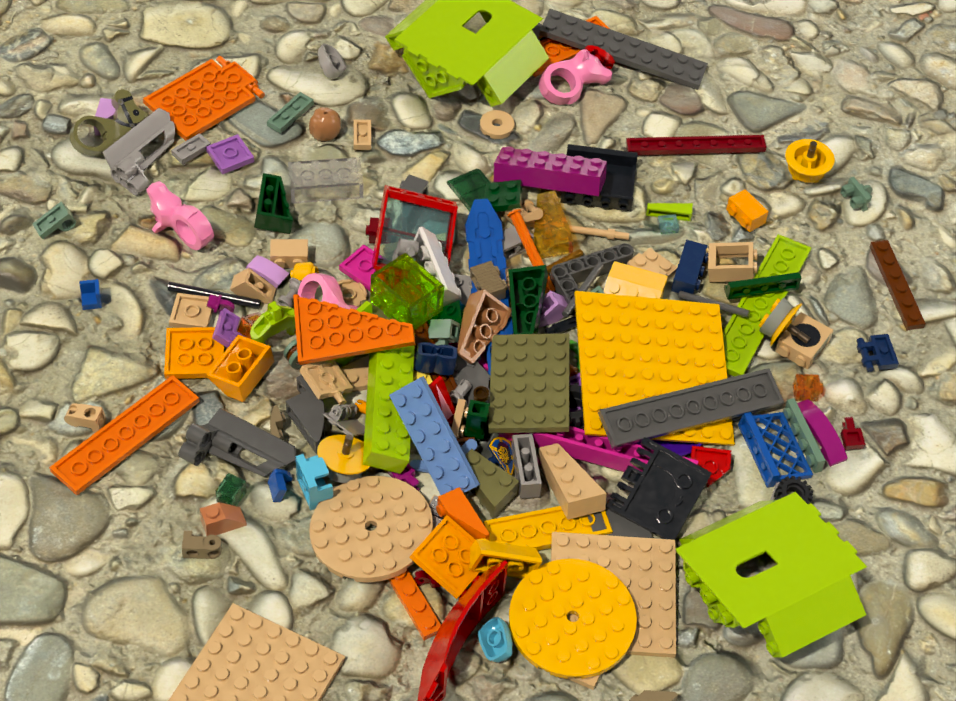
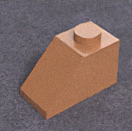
M219 502L200 508L201 523L206 536L219 535L247 526L240 507Z

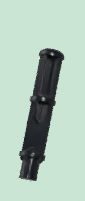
M576 315L552 324L551 327L545 329V334H559L577 327Z

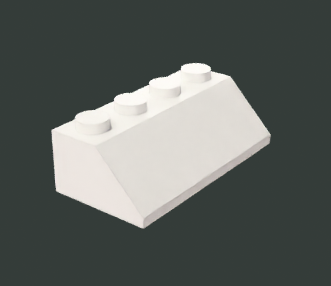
M419 227L414 241L419 242L415 261L434 308L437 311L448 304L460 300L461 291L457 288L454 274L449 269L448 259L444 257L441 242L437 240L434 233L424 227Z

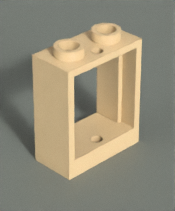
M753 242L709 243V282H732L754 279V273H757V262H754V260H757V249H754ZM748 257V265H717V258Z

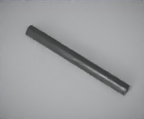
M602 263L596 264L578 291L586 292L603 269ZM575 295L562 312V315L566 318L569 317L575 308Z
M680 291L678 298L692 302L719 304L720 310L747 318L750 315V310Z

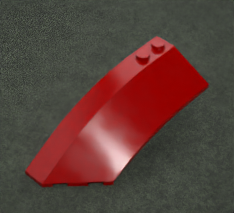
M506 560L485 570L481 576L477 575L472 582V586L462 592L459 600L446 616L427 654L422 669L417 701H442L445 698L447 678L461 648L478 623L505 594L508 568Z

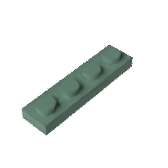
M795 398L789 399L786 402L783 413L791 425L793 434L798 439L801 450L806 455L808 465L812 467L814 473L822 472L825 459Z

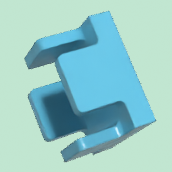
M304 454L296 456L297 481L311 511L316 509L319 502L333 498L332 484L326 485L324 479L321 478L328 476L329 471L323 458H318V455L305 459Z

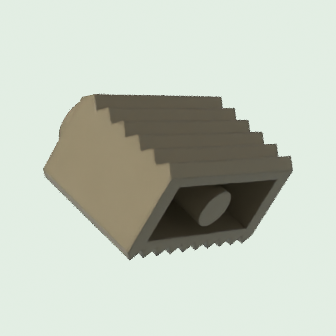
M492 261L470 267V278L477 291L485 289L498 300L506 298L507 283L504 279L501 280L499 268L494 266Z

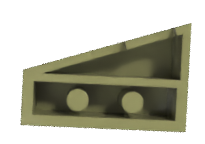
M471 449L465 456L480 485L470 491L475 493L480 504L488 510L490 517L495 519L518 495L519 480Z

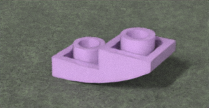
M259 255L246 266V269H252L275 288L289 275L283 268Z

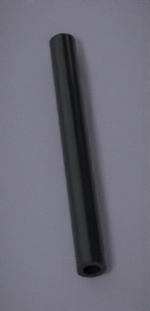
M171 281L168 284V291L209 297L210 294L216 296L221 294V299L231 301L236 305L260 309L261 300Z

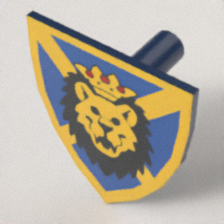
M502 437L493 438L487 446L492 453V457L488 458V460L494 464L498 463L504 471L512 475L514 463L511 442Z

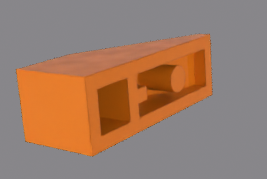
M460 487L438 496L436 510L440 517L444 518L448 515L475 540L481 538L489 540L490 534Z

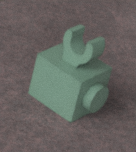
M431 319L428 334L429 339L437 342L435 345L458 343L460 324L452 319Z

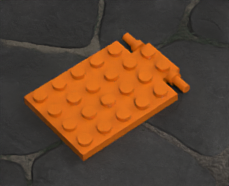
M218 56L216 61L219 64L210 59L144 97L143 103L153 112L158 108L169 112L170 121H173L175 125V132L187 141L255 102L254 94L259 98H263L265 93L259 89L258 81L235 61L231 63L222 56Z

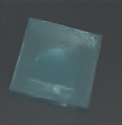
M676 215L658 216L657 222L661 234L679 233Z

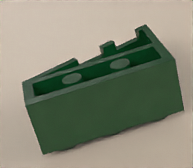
M263 173L254 228L290 234L293 217L289 211V203L286 200L281 176Z

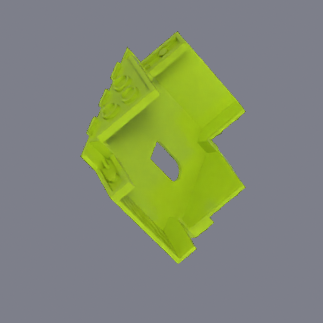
M425 0L385 36L393 50L404 48L402 57L428 98L461 90L467 83L470 85L476 83L491 107L504 103L549 59L545 49L532 31L544 18L511 0ZM480 12L486 24L476 34L463 27L472 17Z
M796 492L779 500L759 501L679 539L681 545L676 548V552L684 560L685 580L691 587L700 588V596L708 607L707 612L710 619L714 623H722L725 627L735 628L739 625L742 628H746L758 622V629L764 635L768 652L772 657L783 658L866 616L850 575L867 566L856 555L858 551L848 541L844 542L838 537L839 531L830 522L825 523L819 517L821 513L812 503L807 504ZM765 552L777 563V565L749 578L742 577L736 572L737 566Z

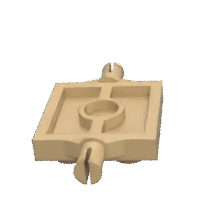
M334 359L301 366L299 371L318 400L333 397L339 406L346 404L347 401L343 394L351 393L353 387Z

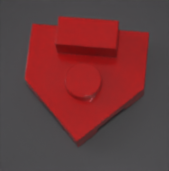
M700 446L691 447L690 459L697 460V465L712 473L706 484L707 487L730 471L732 450Z

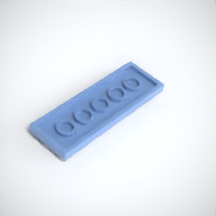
M420 377L390 394L389 396L440 495L458 487L465 493L480 485L425 377Z

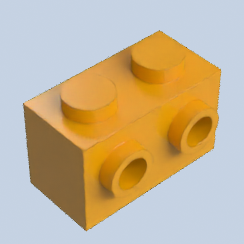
M746 189L729 197L726 208L728 213L748 232L764 225L769 212Z

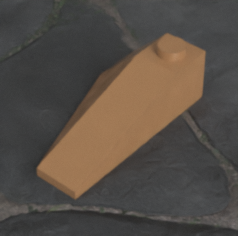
M485 289L470 294L464 308L457 355L473 364L486 349L489 342L492 341L493 336L506 326L512 309Z

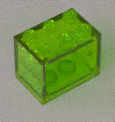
M403 253L371 275L370 301L374 306L379 307L388 318L395 319L398 322L410 323L415 330L443 311L445 286L407 253Z

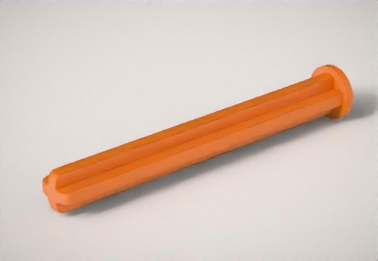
M521 209L511 211L507 216L511 218L532 265H544L520 214L522 212ZM549 274L545 290L546 294L550 290L553 292L555 291V287L549 277Z

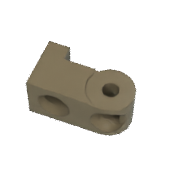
M184 531L182 558L216 559L221 555V539L217 535H208L206 537L193 536L192 531Z

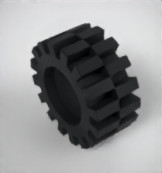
M787 476L777 486L774 493L776 498L774 500L787 496V491H793L807 504H810L813 499V491H810L812 487L810 485L806 486V480L801 482V477H798L796 480L795 476H791V478Z

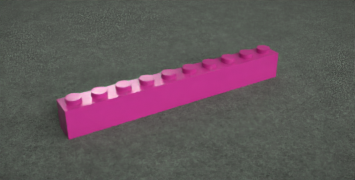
M569 426V432L499 433V437L512 441L513 435L532 434L536 448L558 443L572 458L623 472L628 465L641 472L643 471L630 463L632 458H636L645 464L649 461V459L640 456L636 452L638 447L643 448L641 445L633 443L612 449L608 437L585 435L583 429ZM686 458L687 460L695 464H698L697 460Z

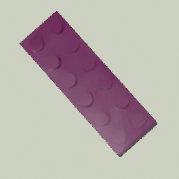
M507 146L501 148L494 162L493 182L521 180L522 186L599 196L606 180L607 161L599 158L588 159L582 156H567L563 153L551 154L547 151L536 152L530 149H514Z

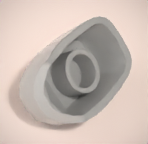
M325 43L318 49V60L325 76L329 79L338 78L347 68L343 58L334 47Z

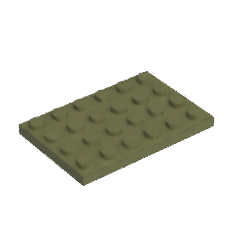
M569 333L493 336L489 433L569 432Z

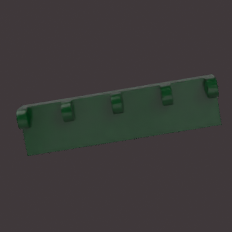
M800 272L733 281L728 282V285H724V291L727 299L730 300L798 290L802 277Z

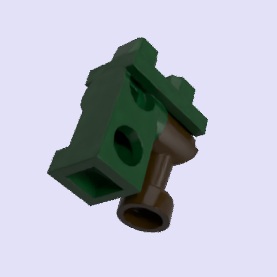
M478 386L473 391L474 400H470L464 436L475 437L477 442L480 439H484L489 419L490 403L486 402L489 398V390L484 386Z

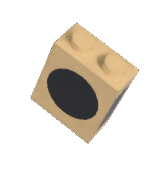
M800 312L791 324L798 328L800 332L802 331L809 336V341L805 344L797 336L786 330L779 338L775 352L808 370L830 342L833 329Z

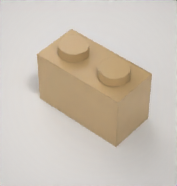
M271 239L270 261L281 268H294L296 263L308 262V239Z

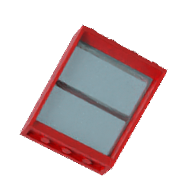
M385 185L372 259L373 269L379 273L385 274L389 272L399 278L407 276L411 277L414 281L422 282L423 278L415 258L411 269L392 265L393 253L397 248L399 239L414 241L419 227H424L436 235L437 240L441 242L444 257H447L449 266L458 209L456 202Z

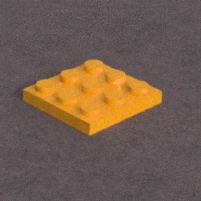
M215 327L166 328L165 379L172 375L177 379L207 378V373L222 356L225 348L224 345L212 339Z
M448 515L444 517L409 557L456 599L479 574L476 571H469L470 547L475 539Z

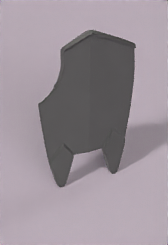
M477 360L473 364L467 362V366L459 372L454 370L452 376L457 386L462 379L469 381L472 385L471 389L464 396L468 407L470 400H474L473 391L478 386L488 388L489 398L486 402L490 403L489 380L491 376Z

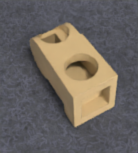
M73 403L69 406L64 420L71 426L92 428L93 432H97L104 426L106 416L102 407Z

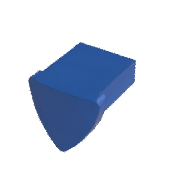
M274 469L269 477L268 485L273 502H281L287 491L285 483L293 480L292 474L286 470Z

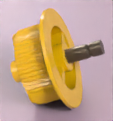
M801 139L791 143L785 153V159L792 178L805 183L819 182L833 168L835 162L831 149L825 144L812 139Z

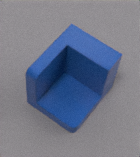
M99 280L80 281L82 309L102 308Z

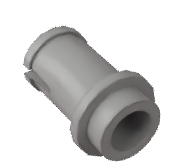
M462 379L455 390L450 392V398L454 404H457L458 399L464 400V396L472 387L471 383Z

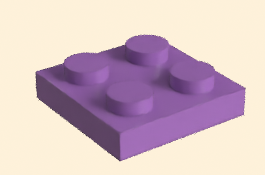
M238 134L206 146V152L222 174L254 162V156Z

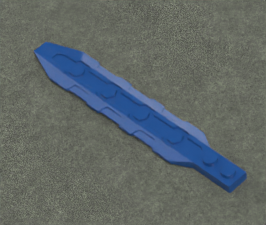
M474 199L465 224L466 242H468L470 257L468 259L469 271L470 267L492 261L493 265L499 268L501 280L504 279L506 281L505 270L507 267L506 258L503 254L502 222L488 199ZM473 282L471 294L477 292V289ZM509 287L506 290V298L499 300L507 307H509L508 299H510ZM509 316L506 326L496 335L513 334L511 316ZM492 341L486 346L487 367L490 376Z

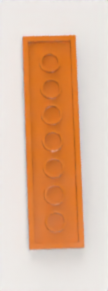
M172 375L50 466V472L77 496L200 402L199 397Z

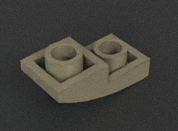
M274 405L270 416V432L272 435L284 440L282 432L283 424L286 423L284 412L279 411L278 405Z

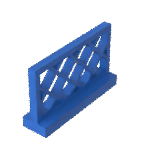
M751 412L742 415L738 423L739 429L767 488L774 487L776 483L787 476L789 478L795 476L796 480L798 477L808 479L813 476L783 412L752 416ZM779 419L782 424V427L772 423L771 421ZM756 422H761L764 425H766L765 429H762L759 426H757ZM768 427L778 432L777 436L766 431ZM780 433L788 437L789 443L779 438ZM763 435L773 440L772 445L764 441ZM775 442L786 447L784 452L774 447ZM789 449L795 452L797 458L787 454L786 451ZM770 451L781 456L780 460L778 461L773 458ZM784 458L794 464L792 467H789L781 462ZM797 465L803 468L804 472L800 473L793 468ZM779 467L787 471L788 475L780 476L777 468Z

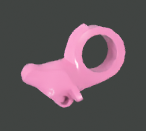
M582 49L573 59L549 65L539 80V89L543 97L553 104H572L579 99L583 84L599 83L605 85L611 80L612 71L604 67L598 57L590 54L587 49ZM557 75L566 79L570 85V92L563 93L556 90L551 84L550 77Z
M160 181L152 183L146 189L150 198V210L155 215V220L157 221L152 229L154 233L161 232L167 227H172L179 238L193 250H200L213 240L214 232L211 224L199 209L191 205L182 204L181 199L170 192L166 185Z
M322 273L308 274L300 283L298 289L300 297L315 299L316 290L320 285L323 291L321 302L337 304L339 307L346 309L359 308L345 303L337 280L330 275Z

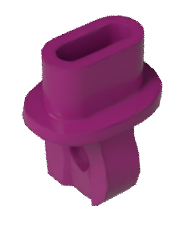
M210 294L206 307L214 309V313H217V311L221 312L224 308L232 313L234 312L235 305L231 301L221 299V294L219 296Z

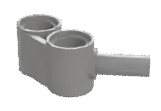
M400 238L397 248L393 253L392 265L411 269L414 258H416L419 242Z

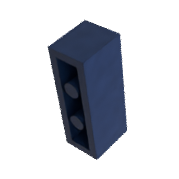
M686 239L673 279L672 292L679 293L684 291L694 294L695 290H699L701 280L698 278L699 276L703 277L705 266L702 265L703 263L707 264L709 253L706 252L708 245Z

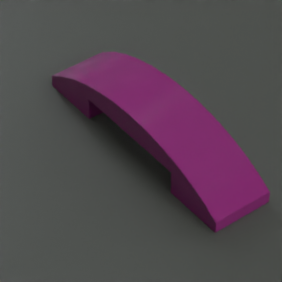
M808 399L797 403L812 434L820 444V451L829 466L847 461L848 457L842 442L825 414Z

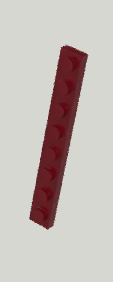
M764 135L626 138L627 151L636 152L638 155L766 152L767 148Z

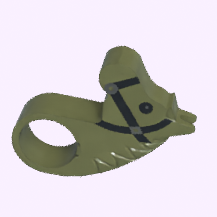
M125 89L118 90L111 99V104L115 108L113 120L97 116H84L80 118L70 131V142L74 149L81 154L104 156L102 152L149 116L148 112H144L137 107L129 91ZM83 124L93 125L103 136V142L96 147L84 145L77 135L78 126Z

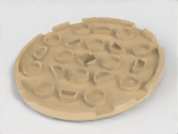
M366 476L350 480L334 488L333 498L321 501L314 510L309 533L312 548L317 559L330 572L341 578H352L356 582H378L391 579L406 572L407 568L414 563L409 557L433 531V519L426 499L413 486L392 477ZM370 524L376 526V529L372 531H369L366 528L370 526Z

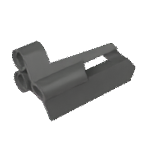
M219 408L207 424L198 425L193 423L186 432L187 441L183 443L178 453L180 458L195 466H198L207 453L262 477L270 474L274 469L286 466L296 460L295 446L222 408ZM245 448L268 461L256 466L240 458L239 452Z

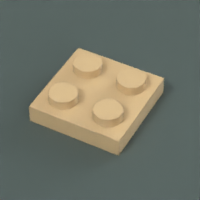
M177 293L169 320V327H209L213 309L206 307L209 297Z

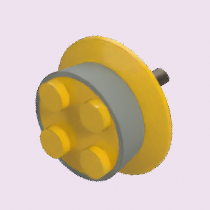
M778 298L772 305L770 310L772 313L770 315L766 313L760 321L759 327L761 328L759 331L772 337L770 347L786 330L797 336L805 344L809 341V336L802 331L800 332L798 328L791 324L792 319L803 305L802 303L793 308L785 298L782 300Z

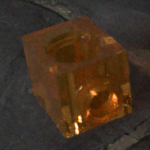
M796 374L793 382L795 400L804 401L808 399L813 402L818 401L819 395L823 393V383L820 382L819 375Z

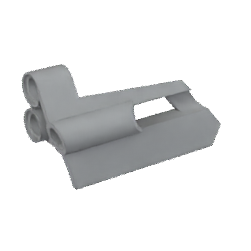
M161 108L156 109L102 152L111 169L110 172L113 180L116 183H120L133 195H138L150 185L143 172L174 143L175 125L173 121H170L169 112ZM164 132L165 140L163 145L149 156L143 157L141 149Z

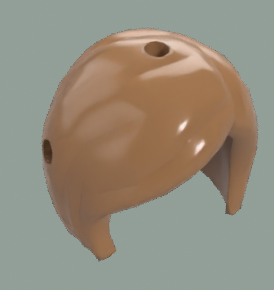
M327 107L316 109L309 122L310 134L314 139L320 141L333 140L341 129L339 114Z

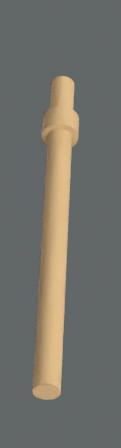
M537 220L525 222L527 227L607 237L610 240H614V238L629 240V233L618 232L610 228L604 230Z

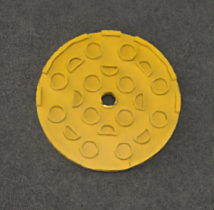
M560 559L539 566L537 570H532L521 580L510 602L509 628L516 647L536 668L539 667L549 672L550 675L560 678L581 677V679H585L610 670L626 655L636 631V609L626 586L606 568L586 560ZM568 614L578 615V620L571 622L567 619Z

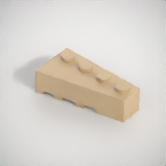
M558 443L539 448V466L567 520L606 509L607 493Z

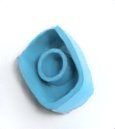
M494 617L478 630L481 648L486 658L492 662L500 663L511 657L513 643L509 626L503 619Z

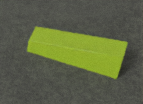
M648 203L646 216L691 221L693 203Z

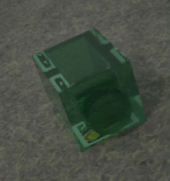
M228 473L215 490L216 501L237 506L247 493L246 481Z

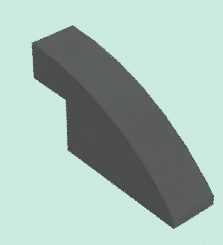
M300 375L296 377L297 390L300 394L286 400V413L317 454L318 445L324 438L323 399L318 400L304 377Z

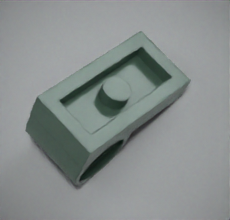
M60 202L32 224L38 235L44 239L57 228L62 231L73 229L76 225V220L68 207L63 202Z

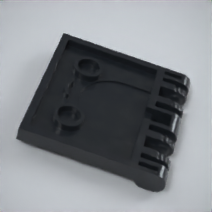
M644 437L640 443L643 448L638 447L636 452L640 456L649 459L648 463L645 464L636 458L631 459L630 463L643 471L641 472L628 465L621 479L634 487L632 488L622 482H618L616 486L630 494L626 499L618 493L612 492L610 497L615 501L608 499L606 508L662 539L675 540L712 473Z

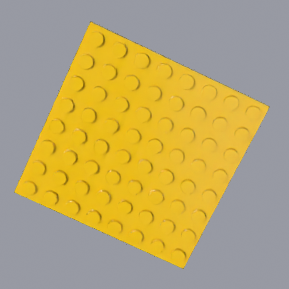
M584 291L574 292L585 435L607 437L598 415L600 409L727 379L719 304ZM732 418L650 439L727 446L735 445Z

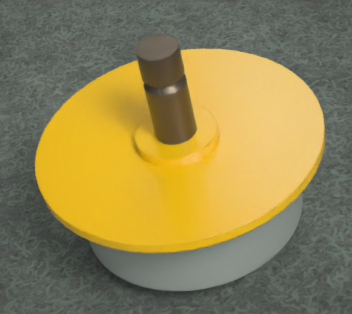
M332 435L324 438L318 445V458H323L329 471L327 477L331 480L347 483L350 480L362 477L364 471L370 468V466L363 465L364 442L352 435Z

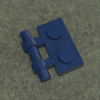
M888 334L870 335L869 342H865L863 338L856 340L858 353L862 356V365L866 367L867 372L874 370L873 364H877L879 370L898 368L899 362ZM868 351H873L874 355L870 356Z

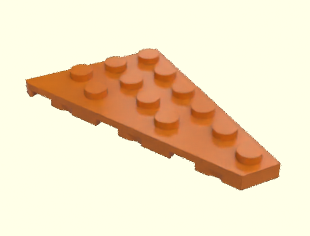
M298 294L293 295L297 353L300 365L416 345L414 327L410 323L398 322L395 319L388 320L368 312H359L352 308H342L337 304L325 301L320 302L314 298L307 299L300 297Z

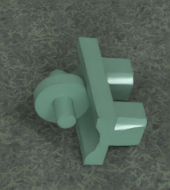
M851 177L848 184L842 186L840 193L843 197H852L849 203L853 210L861 208L864 212L868 210L867 205L871 201L873 189L870 185L864 186L859 184L855 177Z

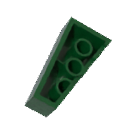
M546 265L508 269L514 334H538L548 279Z

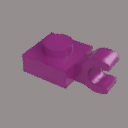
M409 464L406 465L401 474L387 471L392 478L404 481L419 491L417 487L419 481L414 477L416 475L415 470Z

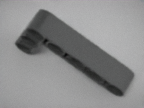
M623 243L553 266L550 279L555 287L554 292L562 295L569 304L575 295L574 292L579 290L577 283L585 281L597 263H602L604 266L597 277L608 274L614 261L627 265V262L633 258L634 248L630 244ZM574 308L570 315H576V308Z

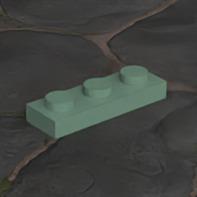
M299 92L267 121V126L281 134L314 105V99Z

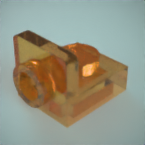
M256 312L243 316L237 332L251 339V327L261 314Z

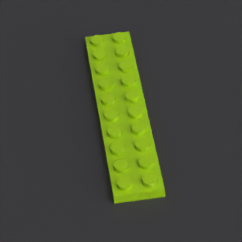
M778 234L754 278L800 272L811 252V247ZM789 291L741 299L737 307L750 310L749 317L733 314L723 331L727 374L734 377L745 374L765 337V334L759 331L761 328L759 327L760 321L766 313L769 315L772 313L770 310L778 298L780 300L786 298Z

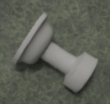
M290 278V291L286 296L281 295L277 300L281 306L292 307L293 295L298 294L301 281L296 278Z

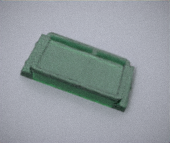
M477 168L447 181V185L469 212L474 199H485L486 183H491L484 173Z

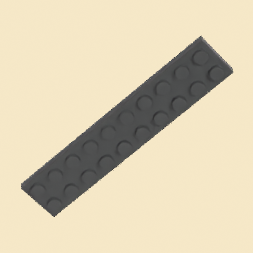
M549 9L539 32L541 36L581 50L587 45L597 46L608 52L616 62L696 90L699 89L708 64L553 9Z
M770 368L600 409L598 415L613 449L641 442L644 437L652 439L739 417L744 413H754L778 407L784 403V400Z

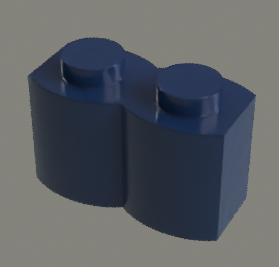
M427 342L418 343L414 370L422 373L435 372L440 375H452L457 360V348L450 345L437 346Z

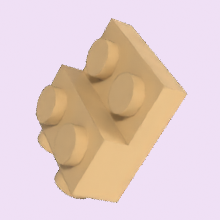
M651 248L643 254L638 253L627 262V265L668 276L667 280L677 270V266Z

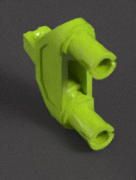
M275 301L269 303L267 311L261 314L252 325L250 330L251 339L265 344L268 338L285 329L287 334L295 335L294 309L288 306H279Z

